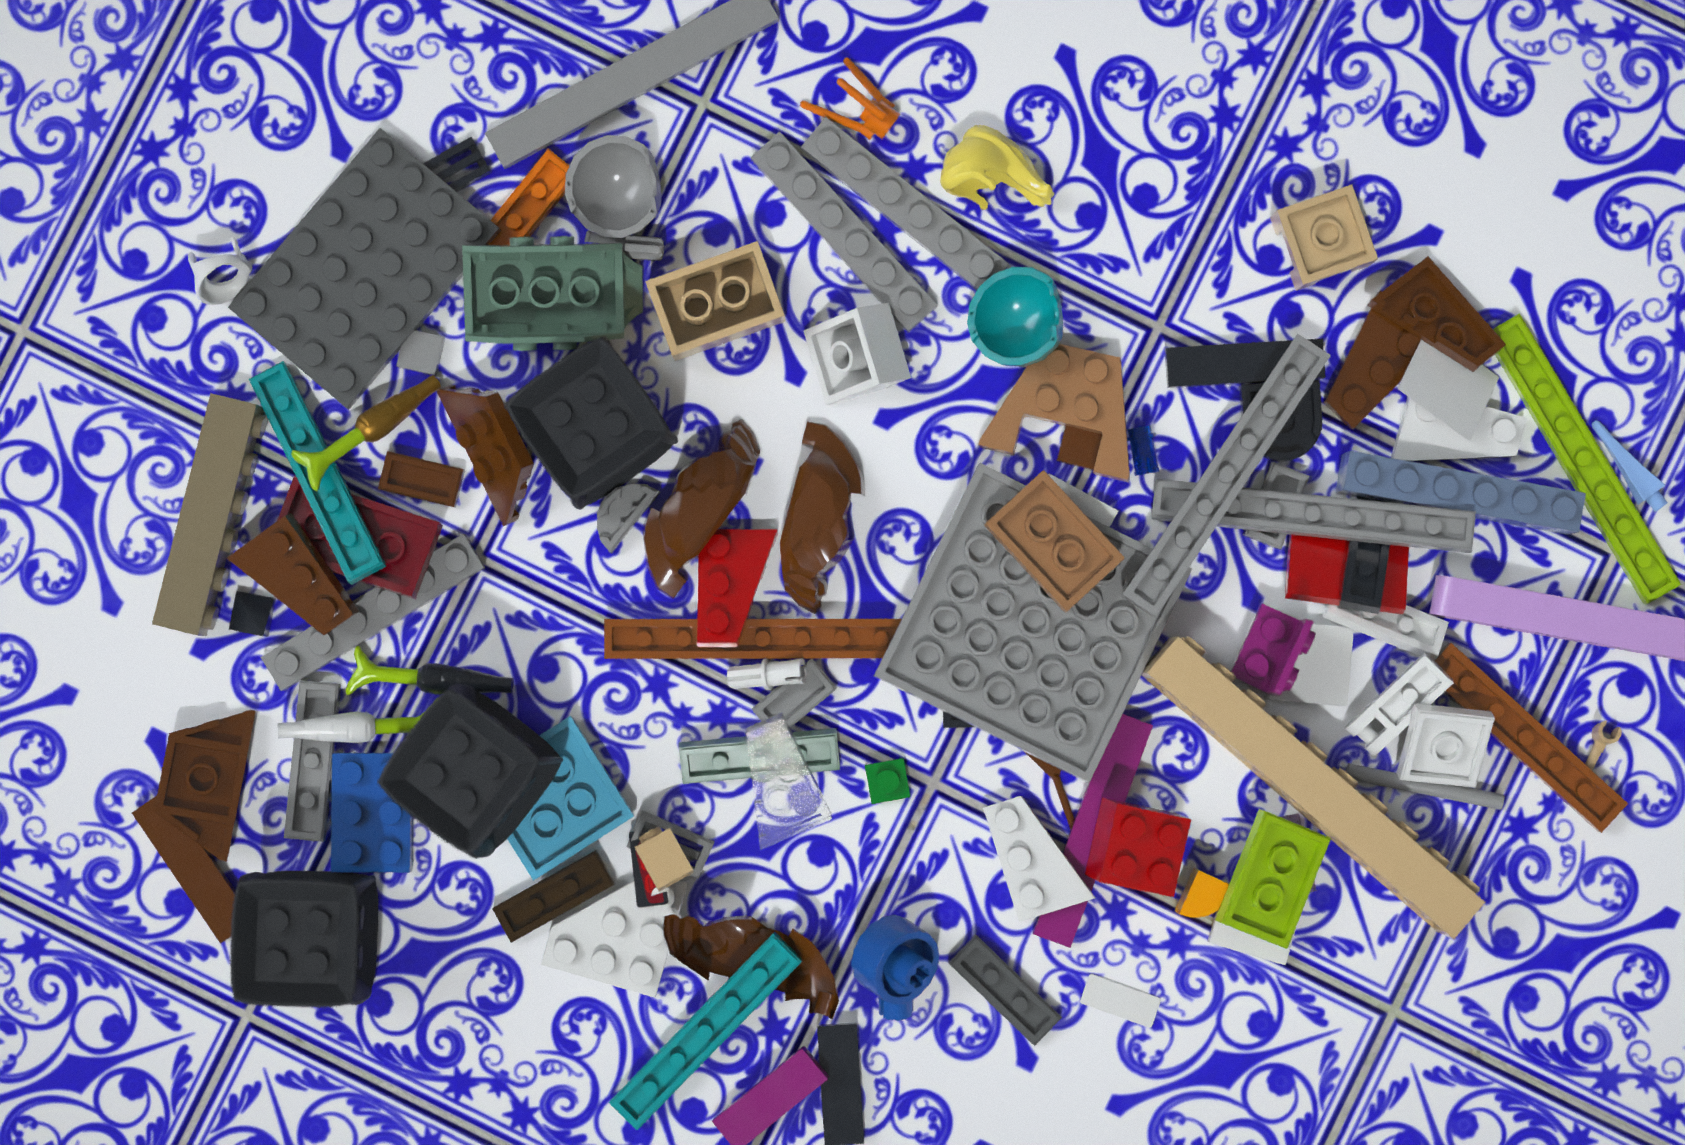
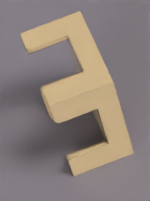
M1352 185L1278 209L1270 217L1276 235L1282 233L1294 269L1290 272L1295 291L1310 287L1322 279L1349 270L1353 272L1368 267L1378 260Z

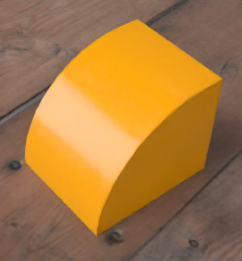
M1193 868L1175 908V912L1192 918L1205 917L1217 912L1220 909L1229 883Z

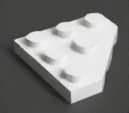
M680 880L660 892L655 888L651 896L667 891L668 903L639 908L636 903L634 881L558 922L551 927L541 965L655 998L669 953L663 935L664 916L675 914L679 917L689 882Z

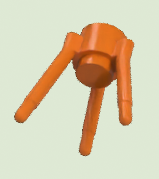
M847 57L844 58L843 63L874 99L870 101L843 78H838L837 84L865 107L859 117L865 122L864 124L807 101L800 102L801 108L858 131L869 140L874 134L883 139L900 116V113L893 109L895 104L885 98L865 74Z

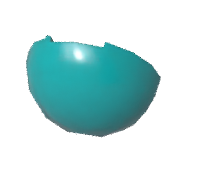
M1011 267L994 273L979 286L969 304L967 326L971 341L985 357L1000 365L1026 367L1044 360L1058 347L1063 336L1062 306L1053 279L1032 267Z

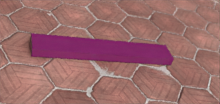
M1122 714L1087 785L1062 852L1091 892L1096 880L1086 876L1085 871L1102 797L1125 802L1153 728L1151 724ZM1088 901L1038 916L1032 933L1071 948Z

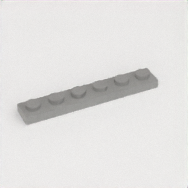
M827 117L822 120L801 146V150L976 291L994 273L1003 271L1008 267V262Z
M780 131L750 157L757 168L881 304L889 303L893 317L908 333L937 308L938 305Z
M462 534L433 552L416 600L375 587L353 601L359 612L331 632L322 635L311 626L268 652L261 659L279 689L285 691L300 682V680L305 679L356 646H359L485 569V566L466 535Z

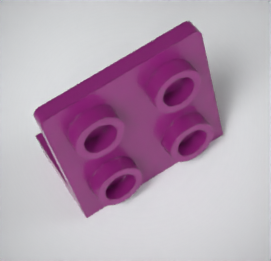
M1262 603L1230 672L1235 675L1236 680L1271 696L1281 695L1286 690L1290 691L1299 673V669L1294 667L1298 656L1307 654L1315 639L1316 632L1311 631L1314 621L1308 618L1298 620Z

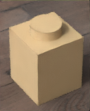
M660 826L639 837L642 844L636 846L635 849L659 892L694 873L670 828L662 832Z

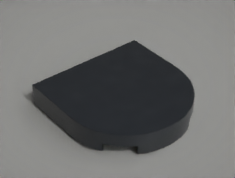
M1320 380L1313 381L1263 456L1264 458L1278 462L1291 461L1303 456L1314 446L1322 430ZM1264 383L1243 384L1239 386L1241 417Z

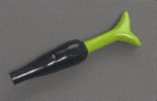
M356 646L354 657L357 669L351 676L345 689L346 694L350 695L366 684L379 681L417 685L422 692L434 695L443 694L454 684L469 685L479 693H512L514 679L439 663H426L419 669L377 666L367 657L360 646Z

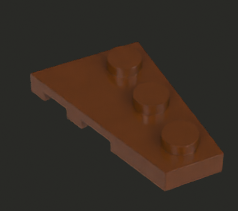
M1370 308L1323 403L1350 430L1354 429L1401 382L1421 339Z
M292 513L282 517L227 557L229 561L322 635L331 632L359 612Z

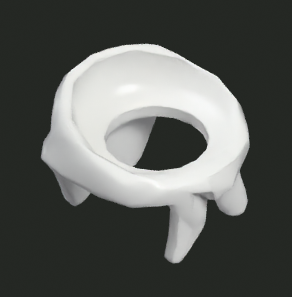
M235 237L231 238V242L236 255L223 254L197 261L195 254L192 251L189 252L188 260L194 273L196 296L202 303L219 305L234 299L246 286L249 274L252 271V264L246 260L244 254H241ZM222 265H231L238 269L237 275L226 282L216 283L207 279L208 274Z

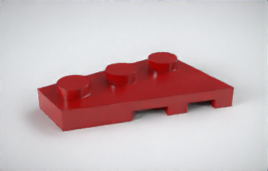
M718 529L698 554V647H738L753 606L756 591L767 567L766 564L770 552L776 542L778 529Z

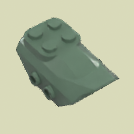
M574 236L550 237V244H534V237H510V245L462 246L465 341L513 343V350L516 351L537 350V343H553L554 350L577 349V342H591L599 339L601 336H606L609 340L623 339L625 327L633 318L643 312L642 265L635 263L624 254L622 243L574 244Z

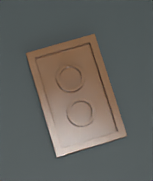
M1044 470L984 524L990 533L1064 613L1069 611L1125 559Z

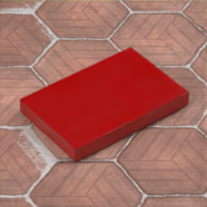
M1289 534L1285 599L1339 606L1349 540ZM1390 545L1380 612L1403 615L1406 610L1409 547Z

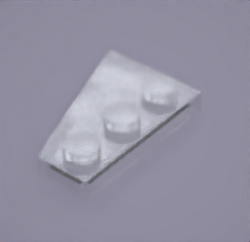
M781 712L747 727L746 739L760 850L831 820L832 812L783 713Z

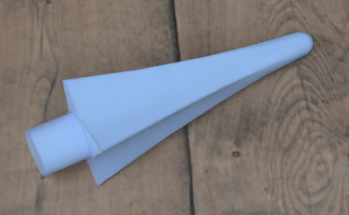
M1594 421L1592 428L1614 459L1637 504L1639 505L1646 500L1654 512L1664 507L1668 502L1658 490L1664 487L1665 484L1636 460L1599 421Z

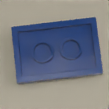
M332 753L331 872H412L413 817L396 804L378 784L380 775L393 753Z

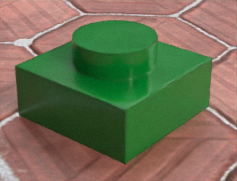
M904 758L865 765L871 804L910 798Z

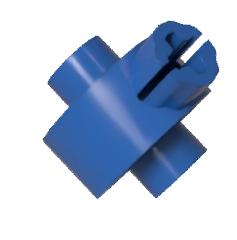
M891 915L875 921L862 933L853 950L851 964L854 977L859 983L878 996L880 1016L883 1015V1018L887 1020L899 1021L912 1016L914 1010L913 999L918 997L931 983L937 971L940 955L937 942L929 933L904 917Z

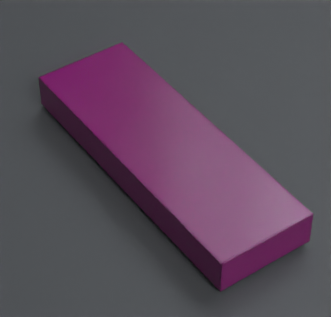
M803 1046L712 1120V1123L730 1145H747L828 1080L829 1075L808 1049Z

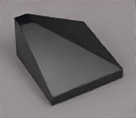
M236 591L229 630L268 637L276 598Z

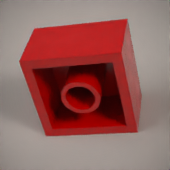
M1102 797L1085 875L1106 884L1174 897L1192 819L1174 812Z

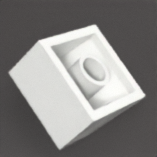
M889 303L858 307L804 330L825 405H831L882 390L911 378Z

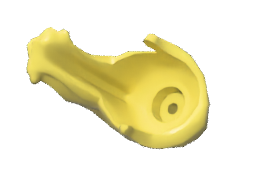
M974 125L966 130L963 140L952 147L945 155L940 177L942 188L949 194L965 197L977 203L982 210L987 209L988 202L977 194V190L989 188L993 191L996 185L1001 182L1017 189L1033 206L1044 207L1045 204L1051 205V197L1054 196L1051 186L1041 179L1028 155L1014 141L996 129L986 125Z

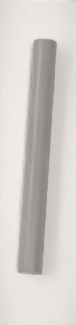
M1350 763L1347 764L1345 771L1359 782L1499 810L1502 809L1504 804V794L1463 786L1400 780L1395 772Z

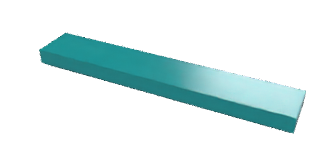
M282 361L250 378L249 381L348 583L353 585L386 567L387 565L336 462H333L328 467L321 480L319 490L315 491L311 488L307 467L297 463L291 455L293 450L320 452L328 446L288 365Z
M774 932L610 1100L609 1104L638 1130L782 983L803 959Z

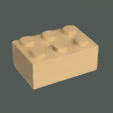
M758 241L645 281L674 361L786 322Z

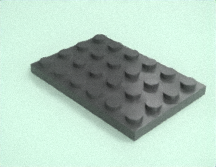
M379 128L228 308L339 403L350 410L400 351L402 344L414 330L417 331L463 276L462 246L488 245L500 233L501 229L383 129Z

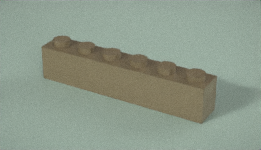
M210 393L152 625L197 636H207L208 629L213 630L216 625L219 608L215 607L218 591L222 592L228 579V569L224 568L227 554H232L235 550L238 539V531L234 530L237 515L244 513L247 504L248 493L244 492L247 476L252 477L255 472L258 457L253 452L256 440L263 437L267 425V416L263 415V408L257 404Z

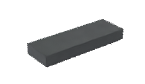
M976 934L948 962L1034 1046L1062 1018Z

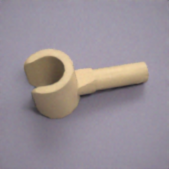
M1607 721L1596 724L1591 732L1594 744L1585 765L1592 771L1606 745L1617 742L1621 737L1622 731L1620 727L1614 728L1609 739L1604 737L1602 730Z

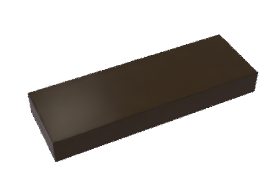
M596 849L498 904L492 910L512 943L614 886L616 883Z

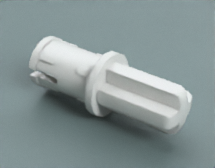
M803 658L780 662H771L769 659H763L761 664L728 668L727 682L729 687L733 689L764 686L765 690H772L773 686L805 684L807 681V667L804 665L805 661Z

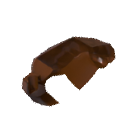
M743 419L734 422L730 431L723 432L719 439L717 451L698 457L682 467V470L677 475L672 494L664 503L661 511L659 512L650 507L643 524V544L647 568L657 589L672 599L676 597L677 593L688 581L679 570L698 558V554L744 494L747 496L760 450L753 431Z
M807 421L802 445L812 449V452L798 470L780 539V553L785 592L790 595L798 606L816 614L822 607V597L827 594L828 584L825 575L841 561L854 540L847 541L849 536L847 512L851 493L865 496V479L857 460L845 441L826 424Z
M675 914L664 916L663 935L669 949V954L708 981L710 973L730 978L774 932L777 933L803 960L775 990L785 992V1001L810 999L809 1013H819L833 1019L839 1003L834 976L811 940L795 929H792L788 936L778 930L766 927L748 915L723 917L703 925L697 918L690 915L679 918Z

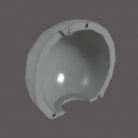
M606 135L588 142L574 155L566 172L565 196L571 213L576 216L585 228L602 237L623 238L644 229L658 215L661 206L660 179L651 151L644 144L627 136Z

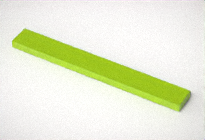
M1520 313L1493 328L1506 344L1495 355L1574 489L1577 492L1586 493L1584 501L1586 509L1642 603L1647 605L1680 586V581Z

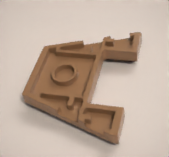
M1059 344L1044 360L1025 368L979 440L978 445L980 448L1014 456L1025 417L1102 434V439L1093 470L1094 475L1129 482L1130 468L1121 358Z

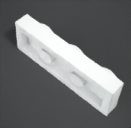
M1327 604L1323 618L1415 655L1421 656L1426 652L1433 660L1439 656L1449 624L1445 620L1406 605V610L1402 615L1380 611L1378 614Z

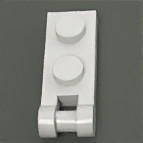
M1424 652L1363 711L1352 718L1345 726V729L1353 737L1358 735L1366 743L1364 748L1372 756H1375L1409 725L1415 703L1431 705L1454 681ZM1375 718L1385 726L1379 733L1369 725Z

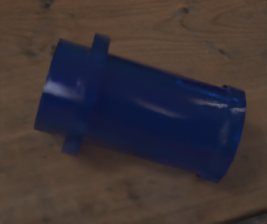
M1151 425L1127 429L1129 436L1127 441H1130L1135 470L1134 476L1160 472L1153 437L1157 435L1156 432L1152 433Z

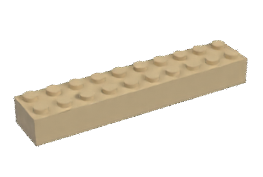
M1179 636L1170 637L1146 664L1141 676L1323 834L1330 837L1338 847L1436 932L1455 939L1486 903L1476 895L1481 889L1464 874L1459 875L1454 871L1451 873L1446 869L1450 862L1432 847L1429 849L1425 845L1420 846L1415 841L1419 835L1402 821L1397 822L1395 819L1390 820L1386 817L1385 814L1389 809L1371 794L1367 796L1365 793L1360 794L1354 788L1358 782L1341 768H1330L1326 765L1324 761L1328 756L1310 741L1306 743L1296 739L1293 735L1297 732V729L1280 715L1276 717L1266 713L1263 708L1267 704L1250 689L1246 691L1236 687L1232 683L1236 677L1219 662L1217 664H1210L1202 657L1206 651L1189 636L1186 638H1180Z

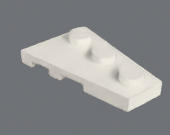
M1407 397L1391 458L1405 461H1439L1515 457L1519 450L1527 418L1486 407L1471 440L1468 441Z
M1022 796L983 808L1019 922L1096 898Z

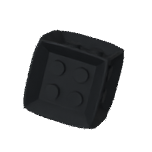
M601 336L599 339L593 340L571 352L524 385L504 404V408L509 412L517 429L559 488L570 498L573 507L579 510L583 509L586 505L598 501L610 494L615 488L625 484L657 461L674 444L678 443L677 436L670 431L656 406L631 370L614 350L606 336Z
M454 684L429 706L407 734L384 767L378 784L396 804L440 839L455 849L468 854L471 858L479 859L493 854L495 849L515 831L552 782L563 762V758L535 731L497 702L477 692L469 685Z
M331 871L251 872L241 876L238 879L234 896L231 923L230 979L234 1001L276 1007H338L348 1004L359 1005L365 1002L372 993L371 989L377 961L378 891L375 881L376 877L374 875L368 876L358 873Z

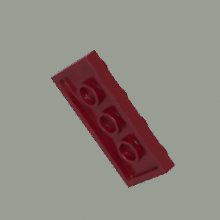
M294 476L277 521L285 515L292 513L331 571L345 576L297 477ZM352 494L387 565L383 569L360 580V582L416 600L443 525L440 522Z

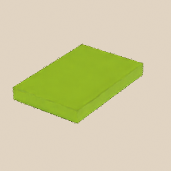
M1259 809L1215 921L1288 949L1331 838Z

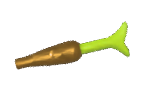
M431 375L421 383L374 405L358 416L353 430L320 452L293 450L291 452L293 459L307 467L311 488L318 491L326 470L333 462L364 441L373 443L385 437L403 422L428 396L439 390L441 384L434 375Z

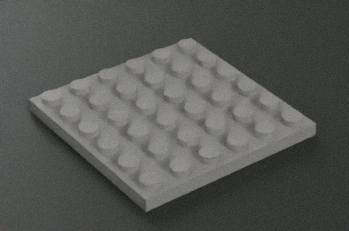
M979 463L874 677L1089 783L1186 584L1192 568H1188L1158 615L1153 618L1122 597V594L1153 549L1088 517L1125 559L1069 611L1064 613L984 526L989 519L1026 485Z

